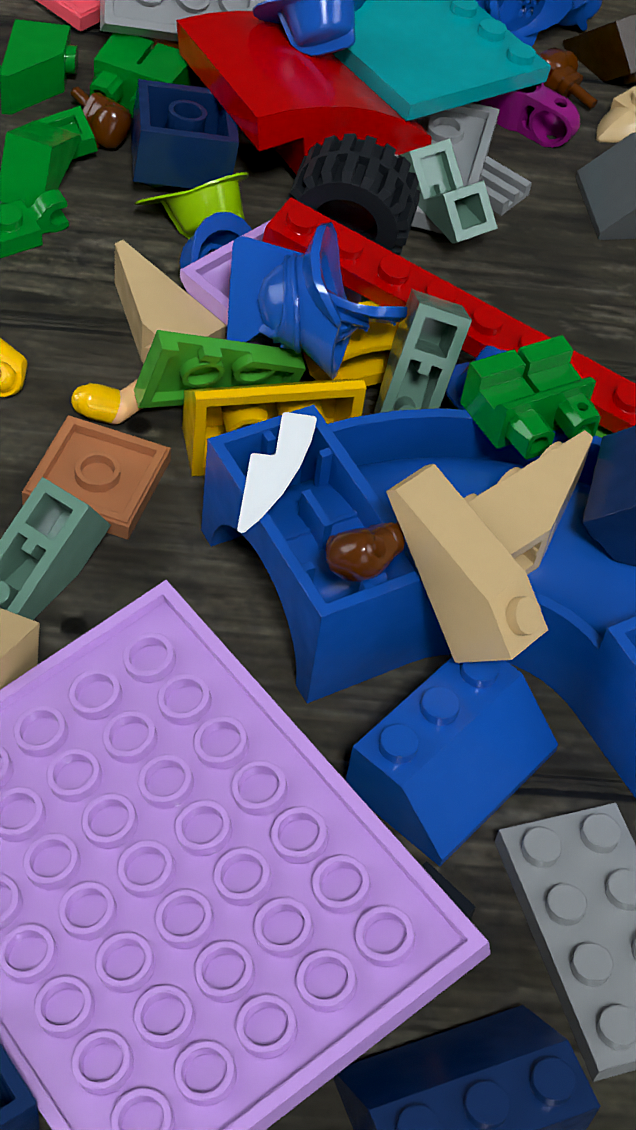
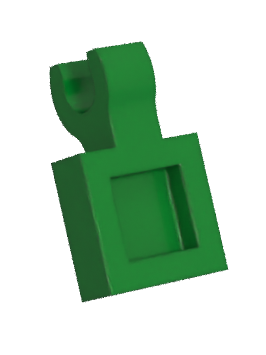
M53 189L42 193L29 208L26 207L22 199L0 205V258L43 245V233L59 232L69 227V221L61 210L67 207V201L60 190Z

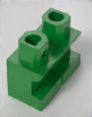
M113 33L94 58V79L90 85V96L93 93H102L126 109H129L133 118L138 79L194 86L195 72L180 55L179 49L157 43L154 47V41L135 35Z
M563 335L520 347L518 354L513 349L469 363L460 403L496 449L512 444L528 460L542 455L552 445L555 436L554 430L562 429L569 439L584 430L592 437L595 436L601 419L600 414L591 402L596 381L592 377L582 379L570 363L574 350Z

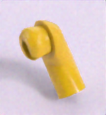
M1 337L0 397H11L22 390L28 363L20 352Z

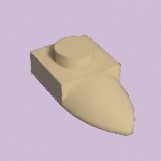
M636 86L613 98L610 111L598 124L596 131V140L598 142H620L631 133H636Z

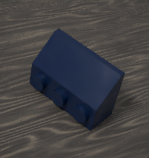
M524 1005L349 1064L333 1077L353 1130H587L601 1107L568 1039Z

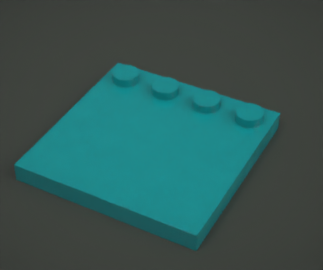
M366 0L363 6L355 11L356 40L354 45L348 49L332 53L406 121L544 83L547 81L551 65L536 54L534 48L518 39L507 29L504 23L496 20L481 8L476 0Z

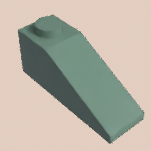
M411 289L405 306L408 307L407 317L399 323L374 414L399 410L440 408L472 319L462 305Z
M42 477L0 539V608L34 620L81 572L111 524L91 506Z

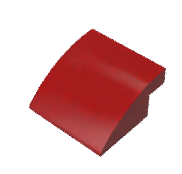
M253 11L205 13L176 20L180 55L258 151L274 147L296 175L304 156L308 155L310 148L316 143L323 145L325 138L333 135L339 140H343L344 134H356L357 139L365 140L366 135L377 138L376 144L382 147L387 143L396 149L395 155L398 154V156L431 145L432 137L415 119L404 120L332 53L312 57L294 48L282 24L261 21L254 16Z

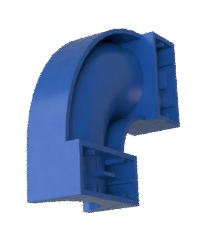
M315 405L289 412L315 416L317 418L313 438L301 467L283 495L245 533L238 532L237 528L250 456L252 453L274 455L276 453L282 415L207 439L201 531L211 547L244 536L259 555L276 588L288 621L296 659V687L306 703H310L406 664L428 657L451 654L405 537H403L405 543L403 551L394 557L382 573L372 579L352 582L341 579L330 570L326 559V544L329 536L347 530L367 528L374 524L398 522L386 491L425 465L435 464L459 494L465 498L473 493L477 495L496 485L501 477L514 467L522 469L540 458V456L526 460L512 444L496 449L469 413L463 409L436 408L389 411L351 417L327 424ZM562 429L553 431L555 436L552 444L558 441L565 443L569 440ZM594 436L581 476L539 568L527 575L537 602L540 605L548 631L515 658L506 661L539 678L565 700L636 799V567L614 561L602 545L588 534L585 525L582 523L593 479V471L602 441L601 437Z

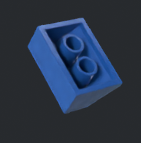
M451 657L352 747L345 781L372 811L440 867L556 752L558 743L523 674L506 660L455 663L453 657Z

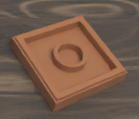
M68 415L22 491V505H24L40 479L44 477L91 506L111 524L106 533L129 540L171 461V448Z

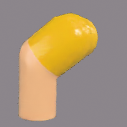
M137 380L122 390L101 384L89 383L79 386L73 392L71 398L72 406L77 413L89 419L110 425L123 423L143 409L138 408L134 393Z

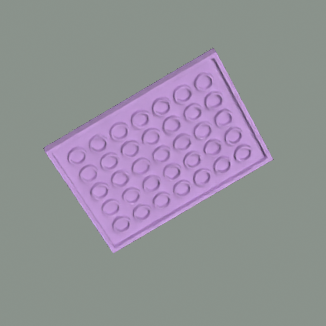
M167 580L0 689V1043L37 1101L39 1111L52 1130H266L491 954L489 941Z

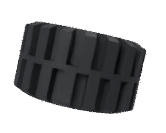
M344 134L343 140H339L333 135L325 138L323 145L316 143L312 146L308 155L304 156L287 201L292 197L391 252L400 255L403 245H406L420 198V191L417 190L419 181L416 173L409 172L411 165L405 157L397 158L395 156L396 149L388 143L382 147L376 144L377 138L367 135L365 140L357 139L356 134ZM340 199L355 202L366 209L352 207Z

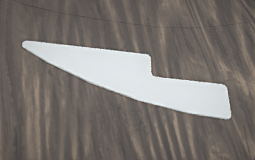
M284 412L281 418L276 453L274 455L251 454L239 516L238 532L245 533L257 523L289 486L301 467L311 444L317 421L315 416Z

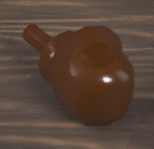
M550 48L538 54L551 65L544 86L566 98L574 95L589 109L595 107L598 100L580 86L583 76L577 72L578 60L574 53L558 48Z
M74 87L71 91V96L84 107L83 113L95 137L97 149L100 147L116 149L125 140L132 127L130 112L124 106L102 93H93L89 96L80 87Z
M399 522L374 524L367 528L347 530L329 536L326 544V559L330 570L341 579L352 582L377 577L391 563L394 557L399 555L404 549V535Z

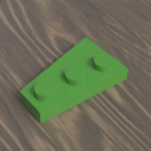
M157 330L136 382L134 393L138 408L184 405V390L299 382L306 367L302 353L296 354L292 349Z

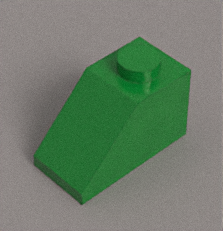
M15 19L0 71L2 114L12 115L65 92L69 73L76 74L79 55L78 45H71L70 25Z

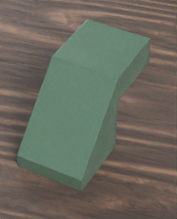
M450 139L400 154L401 157H405L411 164L409 172L416 173L419 181L417 190L420 191L419 208L452 244L498 229L484 180L464 186Z

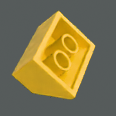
M357 379L316 380L184 390L182 428L191 476L205 475L208 438L280 416L284 412H292L311 405H315L327 424L362 416L366 393L365 381Z

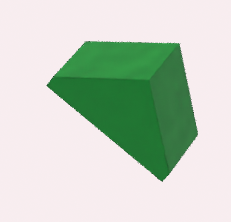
M36 120L6 132L0 170V205L22 199L26 207L29 208L42 193L53 189L58 190L81 142L80 134Z

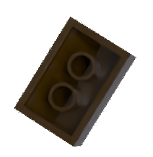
M636 14L563 40L565 49L574 53L577 60L603 82L619 77L622 78L623 85L636 81Z

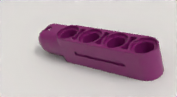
M544 83L473 102L500 109L497 120L498 125L508 130L516 131L543 147L553 148L563 145L576 135L580 127V114L576 105L566 97L544 86ZM552 135L557 137V139H549L547 136Z

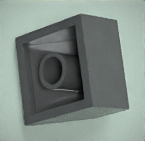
M631 133L579 169L576 174V181L598 240L636 239V133Z

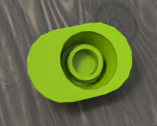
M247 172L228 175L188 191L138 200L134 204L150 205L162 203L179 233L190 239L195 235V231L202 221L216 212H231L245 220L239 183L244 181L249 175Z

